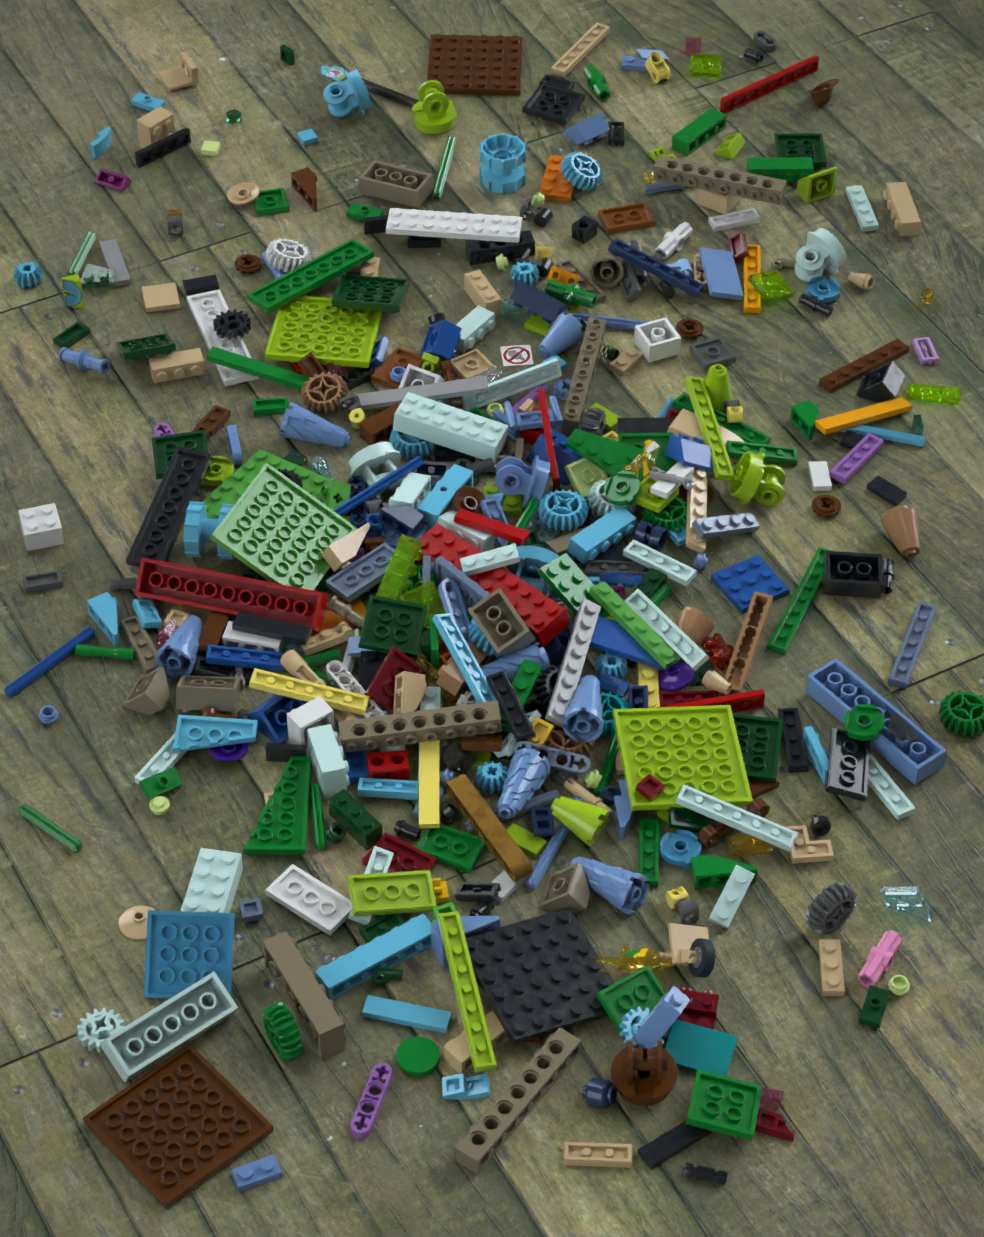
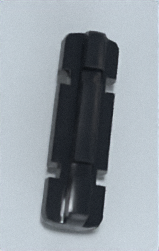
M685 1163L683 1167L684 1176L692 1177L693 1175L696 1179L709 1182L715 1180L716 1183L723 1185L727 1182L728 1172L718 1170L717 1172L714 1168L700 1165L695 1167L692 1163Z

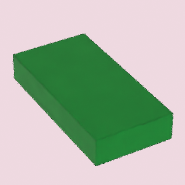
M288 397L252 400L253 416L284 414L286 409H289Z

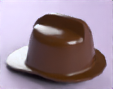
M837 78L828 80L806 93L811 95L817 106L824 105L833 97V87L840 80Z

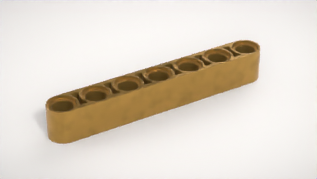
M463 773L445 782V787L450 797L467 820L472 821L470 824L510 879L515 882L533 873V868L528 858L467 776Z

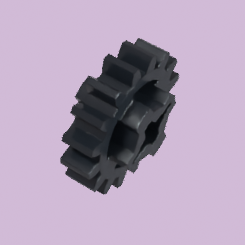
M234 309L233 312H230V310H227V313L221 312V316L216 315V319H213L214 331H216V335H221V338L228 337V340L231 337L237 339V336L244 337V333L248 334V330H251V319L248 317V314H243V311L236 312V309Z

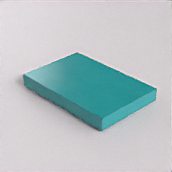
M675 1020L672 1024L665 1049L673 1057L678 1067L693 1071L699 1069L727 1077L738 1036Z

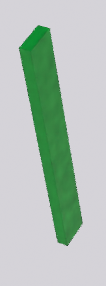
M818 548L767 645V650L786 655L823 583L825 551L831 550Z

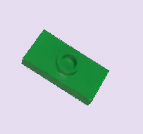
M352 203L346 214L348 218L363 221V218L383 216V210Z
M172 767L141 780L139 784L147 800H150L181 787L183 782L175 767Z

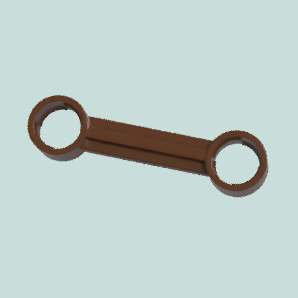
M440 361L441 373L445 382L455 380L452 361ZM462 396L450 398L452 407L463 408Z
M756 798L753 802H750L746 811L765 818L769 813L770 807L761 798ZM723 823L715 827L707 825L698 834V840L706 848H712L720 841L722 836L733 831L735 828Z

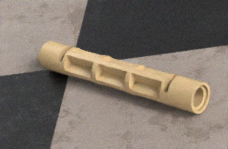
M289 650L281 657L280 664L294 678L327 686L326 682L310 669L306 661L295 650ZM332 708L334 710V718L337 721L360 719L354 713Z

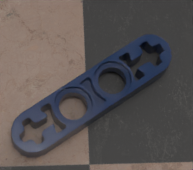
M352 476L348 479V484L351 485L350 499L365 490L362 477ZM365 502L350 511L351 524L357 527V529L367 524ZM356 508L363 509L361 511H354ZM361 518V523H357V519Z

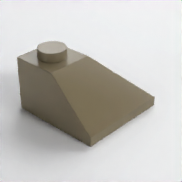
M161 666L138 678L122 706L126 709L148 715L157 711H163L167 706L166 701L170 696L165 669Z
M579 862L549 875L539 905L541 909L554 912L569 908L572 914L586 909L590 890L582 865Z

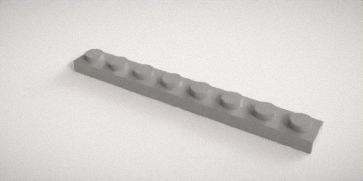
M585 598L580 603L545 716L546 720L560 727H563L566 710L574 698L601 606Z

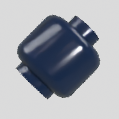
M592 1078L588 1081L587 1085H584L582 1096L586 1099L588 1106L606 1109L615 1103L617 1088L611 1080Z

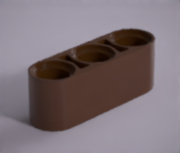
M211 611L199 640L198 655H207L208 644L223 646L222 637L228 622L232 619L231 614Z

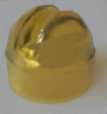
M653 171L642 176L643 181L647 185L656 182V180H653Z
M932 289L923 290L921 292L922 301L925 304L933 302L935 292Z

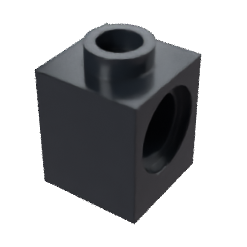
M585 215L572 224L571 238L582 244L597 236V222Z

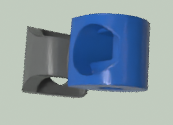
M382 499L365 501L368 513L366 520L370 525L368 532L384 531V524L377 521L381 509L384 507Z

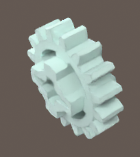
M105 1008L101 1012L94 1009V1014L91 1015L87 1012L86 1019H80L81 1025H77L78 1039L82 1042L83 1047L88 1045L89 1051L97 1048V1052L100 1053L102 1049L101 1044L104 1039L125 1027L124 1020H121L120 1014L115 1015L113 1009L109 1012H106Z

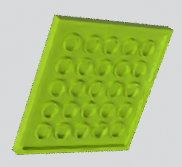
M301 296L287 305L278 308L265 351V360L298 362L312 352L319 363L323 365L369 368L383 311L373 312L368 309L358 311L353 308L338 309L332 307V298Z
M730 705L613 709L612 716L631 811L670 809L671 807L686 808L675 803L684 784L734 806H748L750 802H753ZM648 774L665 785L664 791L651 802L635 790L636 785Z

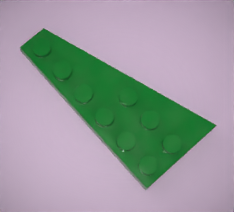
M576 428L564 444L612 477L616 476L617 472L630 471L635 474L645 461L649 471H651L652 467H658L665 472L678 462L670 457L654 452L646 454L644 449Z
M311 756L290 757L282 773V778L276 784L272 797L269 798L258 819L255 830L250 835L249 842L243 848V855L306 854Z

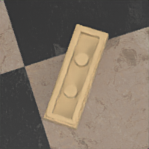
M564 1142V1165L632 1168V1144Z

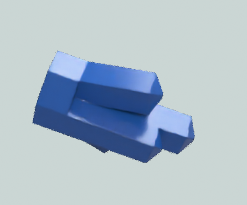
M605 672L599 673V676L593 675L598 678L600 687L603 688L600 690V694L602 691L606 694L611 691L612 695L618 694L620 698L625 699L630 683Z

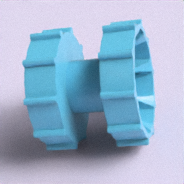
M504 133L493 136L488 135V138L480 142V162L484 163L480 165V185H483L488 192L501 193V195L517 192L523 185H526V166L522 165L523 162H526V142L519 139L518 135L513 136Z
M189 502V506L186 509L183 541L187 557L202 558L205 542L215 543L209 538L235 504L222 503L219 518L212 519L207 517L204 502ZM216 544L217 556L220 559L234 560L232 554Z

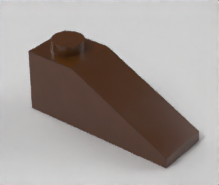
M309 167L292 172V187L310 208L316 212V173L312 172Z

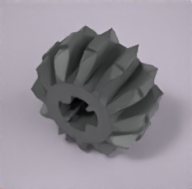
M588 408L582 418L581 430L601 436L607 422L605 412L598 408Z

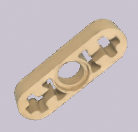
M698 253L694 256V280L704 284L703 290H706L708 286L704 272H698L704 271L702 263L700 264L701 259Z

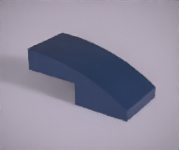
M531 807L533 835L553 836L555 832L551 807Z

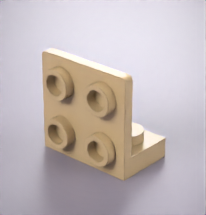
M186 51L180 53L178 67L158 72L159 77L169 91L198 83L197 67Z

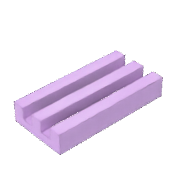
M929 337L912 339V345L922 366L925 363L932 365V362L939 364L938 355ZM923 342L926 343V345H927V347H928V350H929V352H930V354H931L932 357L929 356V354H928V352H927V348H926V346L924 345Z

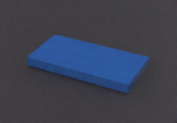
M598 615L589 647L663 671L664 668L617 621Z

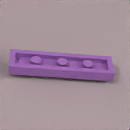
M868 433L830 470V477L845 484L884 445V440Z

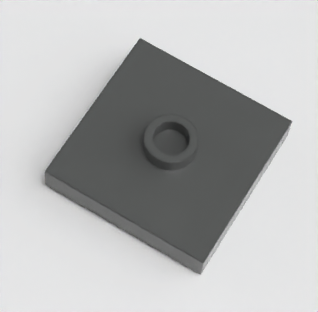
M722 337L690 345L689 350L704 371L709 370L715 364L724 366L736 362V356Z

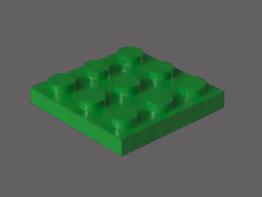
M697 1069L686 1124L752 1141L762 1086Z

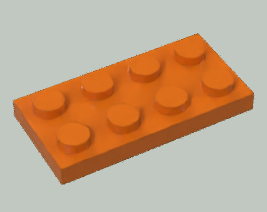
M549 156L539 192L545 196V200L571 202L575 186H572L571 183L567 182V179L563 178L564 175L561 173L562 170L560 168L565 158L563 156Z

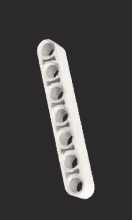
M334 660L326 665L327 681L330 687L362 695L365 694L366 691L342 662ZM369 699L365 716L356 715L361 719L383 716L385 714L373 700ZM405 744L394 747H381L383 752L405 750Z

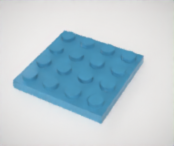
M148 910L144 997L172 998L212 972H215L231 996L235 913Z

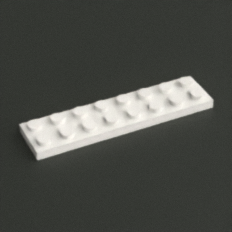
M390 208L386 234L519 243L522 217Z
M220 289L187 296V302L209 351L214 346L251 358L242 337L237 336V339L231 337L228 340V337L221 338V335H216V331H214L213 319H216V315L221 316V312L227 313V310H229ZM215 364L225 386L259 379V377Z

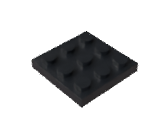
M541 83L523 106L522 113L566 125L585 100V94Z

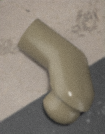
M777 258L772 261L771 268L773 270H780L785 267L794 269L795 260Z

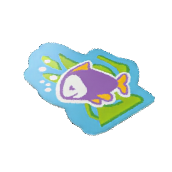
M322 66L320 69L321 74L336 81H340L346 76L343 67Z

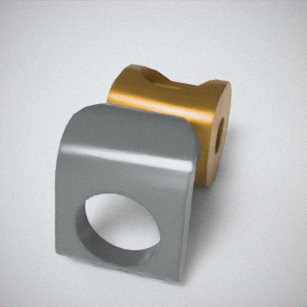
M182 208L176 210L168 209L167 223L169 235L184 234ZM179 226L180 231L173 232L171 227Z

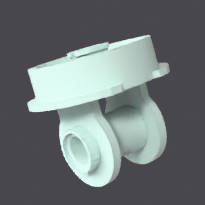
M818 228L815 232L807 233L806 246L800 248L796 254V276L801 281L808 282L814 277L822 276L823 270L831 274H837L839 272L838 269L847 262V255L841 243L832 233L824 228Z
M390 442L372 444L357 452L349 460V466L352 470L350 477H362L365 489L397 470L396 465L401 459V454L399 451L394 450ZM404 478L399 479L392 485L377 493L372 497V499L380 500L381 493L385 492L386 490L389 491L392 489L394 492H396L397 487H400Z

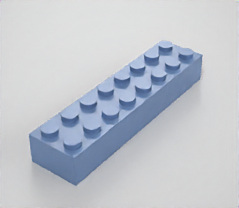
M837 658L807 675L805 692L843 724L846 712L849 709L850 711L855 709V706L859 704L873 705L878 708L881 714L883 713L885 717L884 730L877 740L871 741L870 747L914 785L944 767L947 750ZM863 720L861 724H868L867 720Z

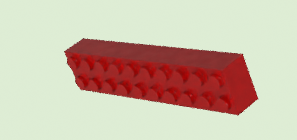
M438 523L411 545L412 552L418 563L423 565V556H431V562H435L436 558L442 556L460 571H463L460 558L482 553ZM504 567L467 576L490 594L501 588L536 638L533 642H539L540 647H545L570 625L568 614L564 607Z
M143 557L134 595L232 615L243 612L309 626L312 627V630L319 632L322 629L329 595L323 592Z

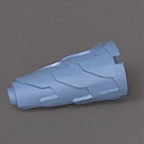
M293 402L289 404L292 409H286L282 418L280 430H283L284 433H279L281 437L325 444L336 448L349 446L352 436H349V432L346 429L311 413L309 410L300 407L299 404Z
M193 615L186 618L155 656V662H158L157 668L162 666L165 669L166 676L169 678L178 679L179 676L190 675L194 668L203 628L202 620L198 616Z
M531 642L520 651L512 652L480 668L485 677L504 670L512 684L524 659L542 665V671L549 668L550 663L544 647L538 648L539 642Z
M587 675L582 678L563 719L565 733L568 737L580 742V739H585V742L596 740L603 731L604 720L602 719L603 705H601L600 681L593 675Z
M525 748L518 750L516 754L514 753L506 773L507 778L502 787L503 792L497 804V811L501 817L505 819L513 818L517 812L521 811L525 803L529 802L535 791H538L543 782L548 778L551 765L545 756L543 759L539 757L540 752Z
M581 856L571 861L570 866L578 862L582 865L588 886L621 912L631 915L635 913L632 910L634 907L640 908L644 903L649 890V884L645 883L648 880L646 876Z

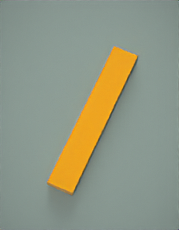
M747 244L749 256L743 259L744 313H761L760 245Z
M903 397L816 420L814 426L826 435L909 412L912 410V405Z

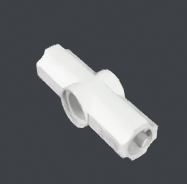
M684 222L673 232L668 231L665 234L663 242L655 249V255L659 260L663 261L675 250L680 251L682 249L684 241L693 232V228L689 223Z

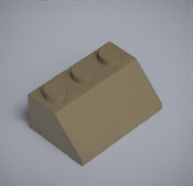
M498 588L468 609L498 655L520 651L536 640L501 588Z
M182 675L176 686V709H181L183 712H192L193 710H201L202 712L203 708L211 707L221 711L222 714L236 712L241 678Z

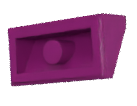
M100 168L94 181L96 184L121 192L132 182L128 176Z

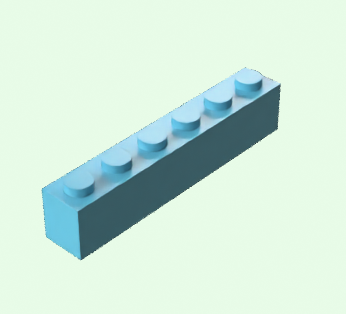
M424 914L414 917L405 924L393 928L388 933L374 938L373 941L357 947L354 951L338 957L327 965L321 966L315 973L317 982L323 984L326 990L328 1000H333L369 981L381 968H393L432 947V923Z

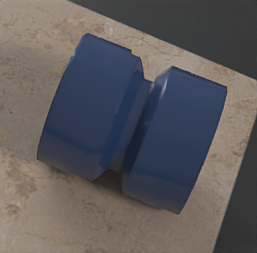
M642 520L636 529L634 540L644 545L648 544L650 548L660 551L666 542L668 530L658 525L654 527L653 523Z

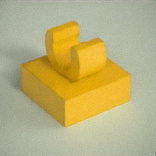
M440 878L432 879L436 904L449 902L446 881H441Z

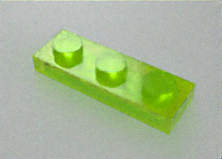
M908 383L907 399L960 405L961 388Z

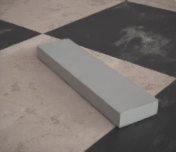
M116 239L99 242L114 287L131 284V279Z

